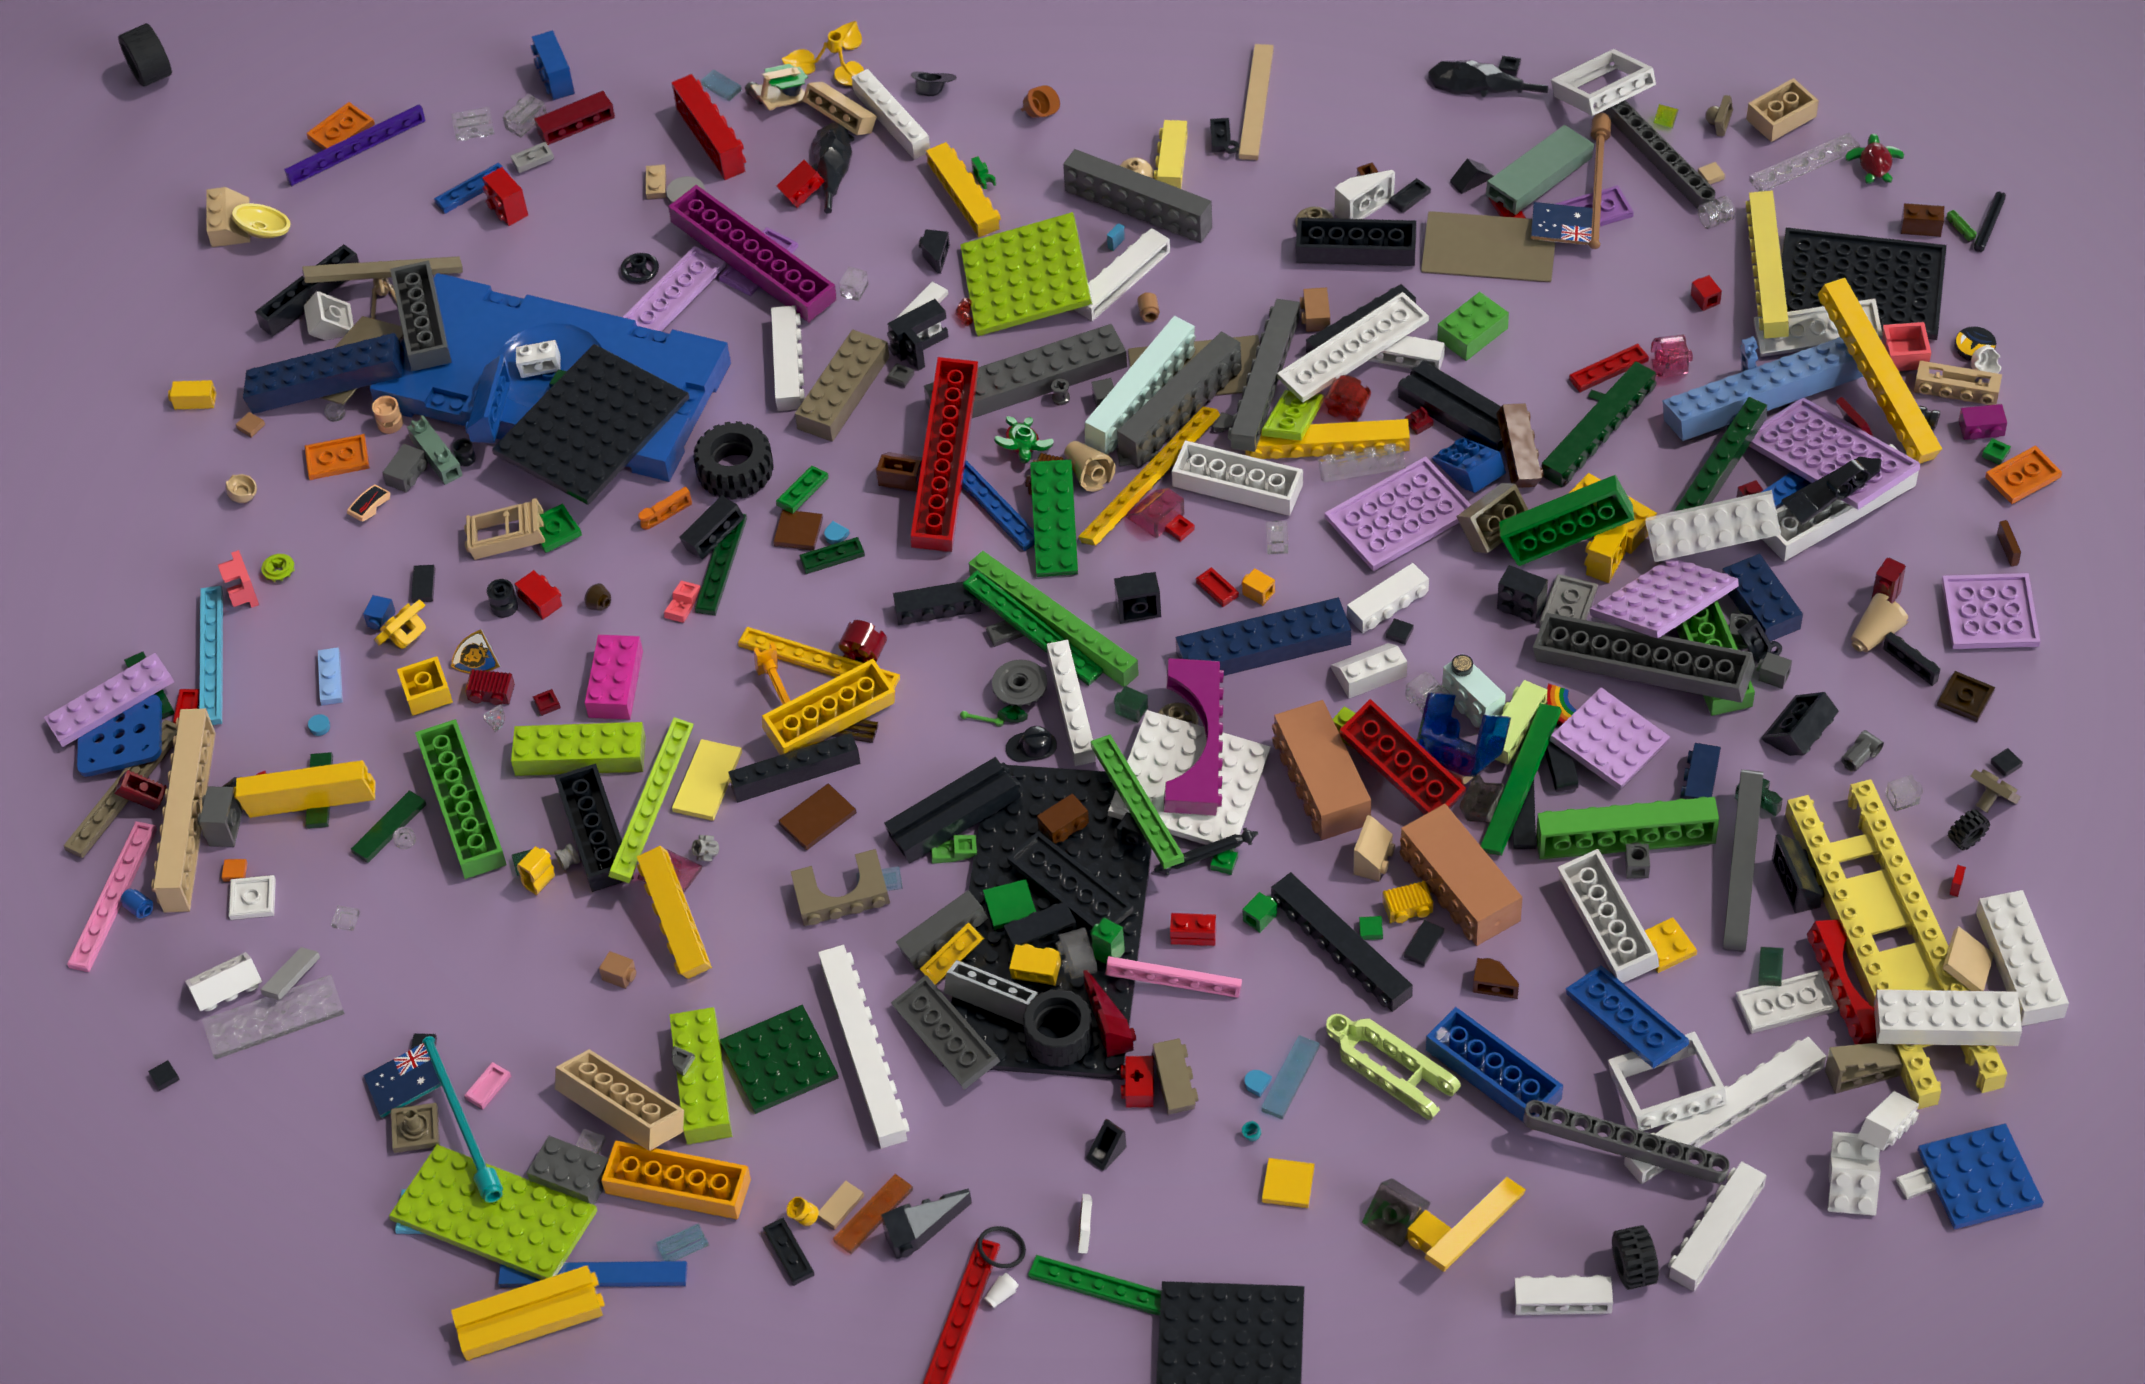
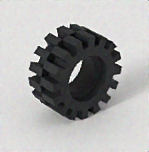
M1972 809L1970 812L1967 811L1965 815H1961L1960 819L1954 822L1955 825H1952L1950 827L1951 830L1948 831V838L1960 850H1967L1970 846L1973 847L1977 841L1979 842L1981 837L1986 835L1985 832L1989 830L1991 824L1977 809Z

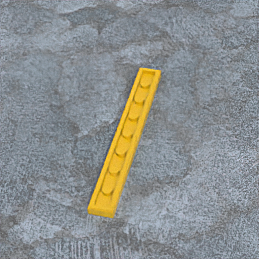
M746 627L738 641L739 647L751 651L758 647L759 652L770 649L769 643L774 642L777 648V659L833 677H838L864 664L750 627ZM881 669L895 690L900 680V674Z

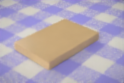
M1958 926L1953 931L1943 969L1970 991H1984L1994 953Z

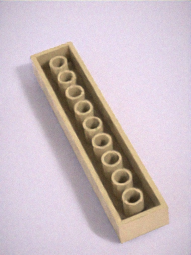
M206 708L181 709L180 717L176 719L177 735H174L173 738L175 750L174 753H171L172 770L168 772L169 788L165 790L167 803L162 810L164 822L160 825L161 842L157 844L159 856L158 861L154 863L156 875L151 883L152 891L156 893L157 903L161 905L163 912H190L202 831L201 826L198 825V814L202 813V797L207 792L216 734Z

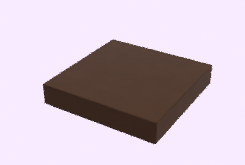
M782 509L773 541L774 546L815 550L823 521V514L795 511L792 514Z

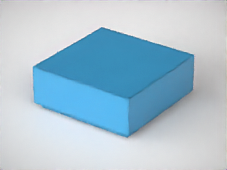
M1118 223L1107 234L1108 249L1114 251L1125 240L1124 225Z

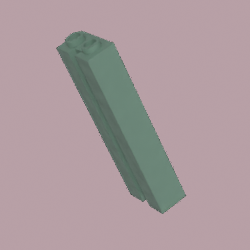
M1563 125L1487 181L1486 196L1496 203L1501 201L1504 203L1503 207L1516 215L1592 159L1594 143L1566 125Z

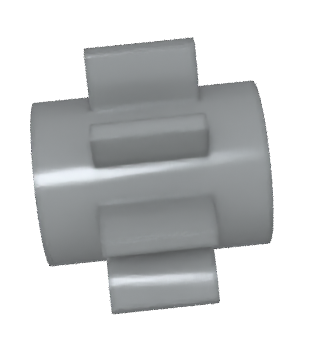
M699 835V839L694 840L692 843V853L697 856L698 861H712V857H715L719 852V844L714 840V836Z

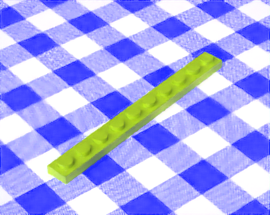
M673 718L608 877L630 884L638 864L637 856L643 852L693 730V723Z

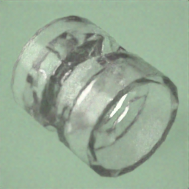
M1727 196L1714 199L1713 202L1709 201L1698 206L1700 221L1706 229L1735 218L1733 204Z

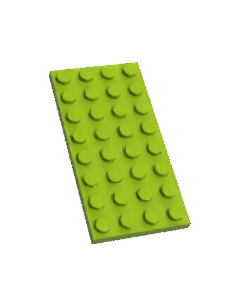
M437 1144L389 1215L391 1221L544 1280L559 1273L597 1213V1207L487 1163L485 1164L488 1168L496 1170L503 1187V1195L495 1202H486L485 1199L481 1198L474 1181L477 1169L473 1159Z

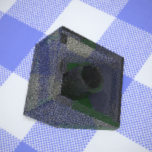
M1391 1178L1380 1183L1362 1223L1397 1246L1402 1247L1407 1241L1408 1228L1425 1209H1428L1431 1202Z

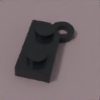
M1229 118L1210 119L1212 152L1225 151L1228 154L1238 152L1239 143L1231 140Z
M1755 618L1737 631L1748 651L1752 653L1753 660L1759 663L1760 659H1765L1767 652L1778 656L1782 652V645L1778 641L1770 642ZM1776 647V650L1771 652L1772 648Z

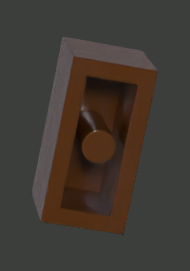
M1904 203L1901 218V234L1941 237L1944 223V206Z
M1072 793L1037 815L1038 828L1050 841L1057 844L1060 841L1066 840L1069 835L1077 830L1085 828L1089 823L1088 810Z

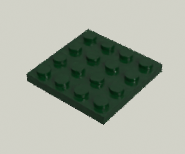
M803 1004L720 1039L721 1046L755 1114L839 1079L838 1073Z

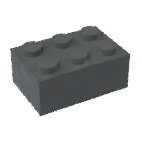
M548 1136L528 1169L527 1176L529 1181L595 1205L604 1189L601 1180L609 1158Z

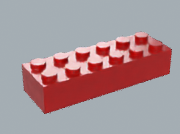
M690 74L671 82L677 111L723 179L727 180L744 173L746 159L742 153V150H744L743 143L740 139H736L733 128L728 127L724 115L719 114V109L715 103L712 104L708 92L703 91L700 80H696Z
M1371 699L1340 728V736L1424 815L1444 804L1450 809L1465 794L1466 787Z

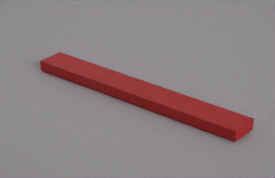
M978 1238L923 1384H950L993 1269V1266L984 1261L978 1252ZM983 1239L982 1249L986 1256L994 1262L1000 1250V1243Z

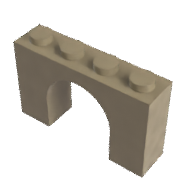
M876 849L855 854L860 874L859 883L852 892L841 897H831L819 890L812 866L790 871L804 926L816 925L822 921L839 919L845 915L858 914L867 909L880 908L890 904Z

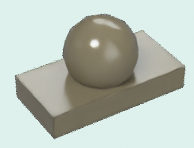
M1730 95L1723 96L1720 107L1712 106L1705 113L1707 122L1715 125L1717 136L1724 137L1733 112Z

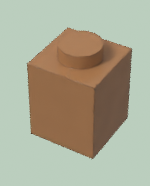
M611 951L608 952L599 967L603 981L624 989L636 976L633 959Z

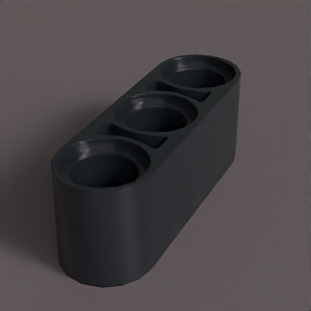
M1549 741L1545 754L1555 791L1577 789L1579 784L1573 757Z

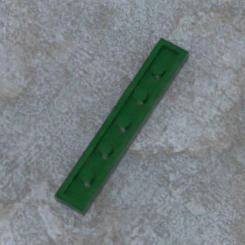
M743 514L745 518L714 548L695 606L696 613L716 616L747 521V514Z

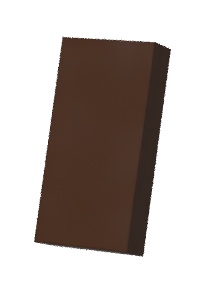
M2000 521L1997 531L1998 539L2010 566H2017L2021 550L2008 521Z

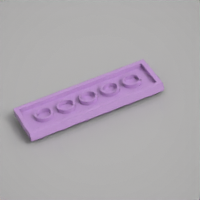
M694 246L623 317L636 320L637 326L662 331L726 267L725 261Z
M156 653L53 711L45 716L44 719L61 746L64 747L174 683V680Z

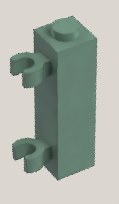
M422 415L421 420L416 422L412 420L411 425L407 426L410 439L417 449L425 452L427 462L442 482L446 485L463 476L459 462L426 418Z

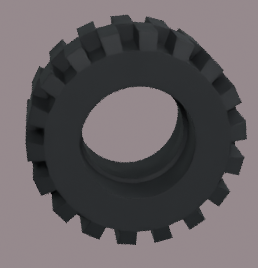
M1644 1225L1614 1231L1612 1236L1613 1257L1619 1278L1625 1288L1630 1290L1657 1284L1659 1277L1657 1254L1651 1235Z

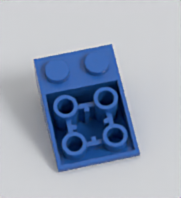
M1464 437L1457 439L1454 444L1440 450L1438 454L1432 457V460L1463 489L1473 493L1506 474L1500 452Z

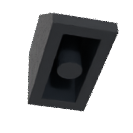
M926 229L924 236L920 237L919 248H922L923 258L937 274H941L950 247L949 232Z

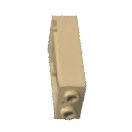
M537 498L532 499L531 502L471 517L467 515L466 525H464L467 536L465 541L466 551L470 552L476 560L544 543L545 538L539 530V527L544 526L539 514H543L544 511ZM519 520V531L509 533V522ZM505 523L506 534L478 541L477 530Z

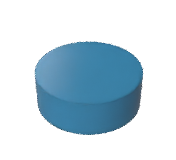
M314 715L308 721L309 730L313 735L322 736L330 730L331 725L328 717L325 715Z

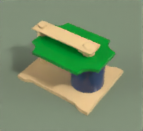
M785 64L765 68V73L762 74L764 77L763 84L751 85L752 90L766 108L773 110L777 107L804 102L802 100L805 91L801 86L805 85L804 80L808 79V76L801 67Z

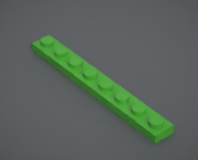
M1111 734L1092 740V750L1163 869L1183 863V853Z

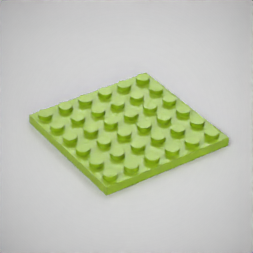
M1073 212L960 244L977 336L1092 304Z

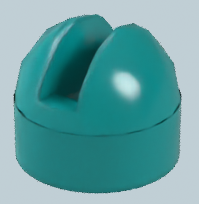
M1248 1121L1242 1127V1134L1247 1140L1256 1141L1261 1136V1128L1258 1123Z

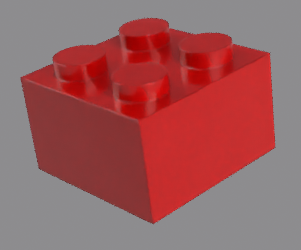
M503 167L482 178L484 183L482 188L487 196L486 203L491 210H495L500 221L504 220L508 226H511L529 216L522 188Z

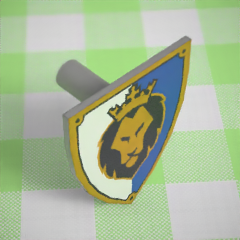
M482 629L473 632L462 640L453 654L451 667L466 673H470L472 669L492 671L501 667L492 650V645L489 644Z

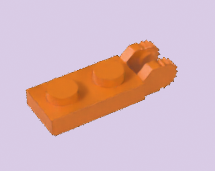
M685 486L675 491L672 495L657 502L651 508H644L643 511L639 512L638 518L641 520V528L643 530L653 528L692 505L690 491Z

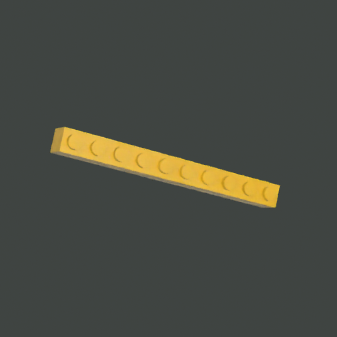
M1846 278L1824 284L1817 294L1819 301L1824 305L1829 319L1837 328L1840 338L1843 339L1849 354L1854 358L1858 370L1867 381L1869 389L1872 390L1878 405L1884 411L1888 423L1893 427L1897 439L1906 450L1907 456L1918 461L1920 464L1935 459L1942 450V447Z

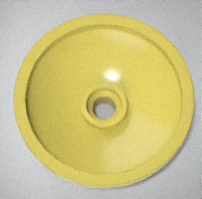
M241 204L236 206L232 212V219L235 224L249 235L257 238L279 237L286 234L290 229L291 223L288 217L269 206Z

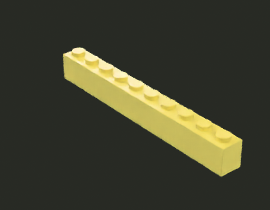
M1773 190L1749 192V201H1745L1746 213H1748L1747 224L1751 225L1748 226L1749 238H1753L1750 239V251H1754L1751 252L1752 264H1756L1753 265V277H1757L1754 278L1755 290H1759L1756 292V304H1760L1757 305L1758 317H1762L1758 319L1759 331L1763 330L1764 339L1789 337L1788 313Z

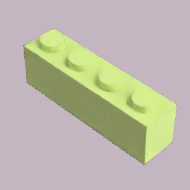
M1526 680L1522 682L1520 687L1517 686L1515 688L1512 700L1506 702L1502 716L1496 718L1492 732L1490 734L1487 733L1483 740L1485 751L1492 753L1495 760L1507 765L1509 764L1527 735L1539 705L1546 704L1547 689Z

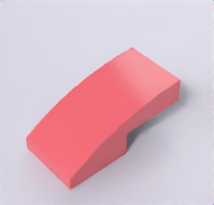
M681 580L673 591V600L664 611V618L684 623L697 599L700 585Z

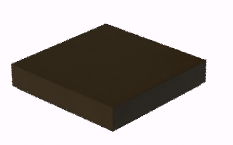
M1954 671L1937 702V706L1978 722L1995 691V687Z

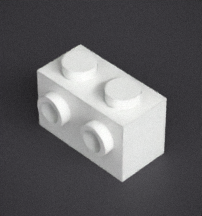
M555 340L516 347V365L521 378L556 372L558 369L561 370L560 352Z

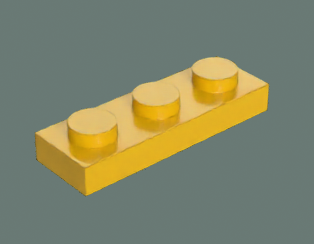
M968 922L920 970L937 985L946 976L947 971L956 960L962 961L984 938Z

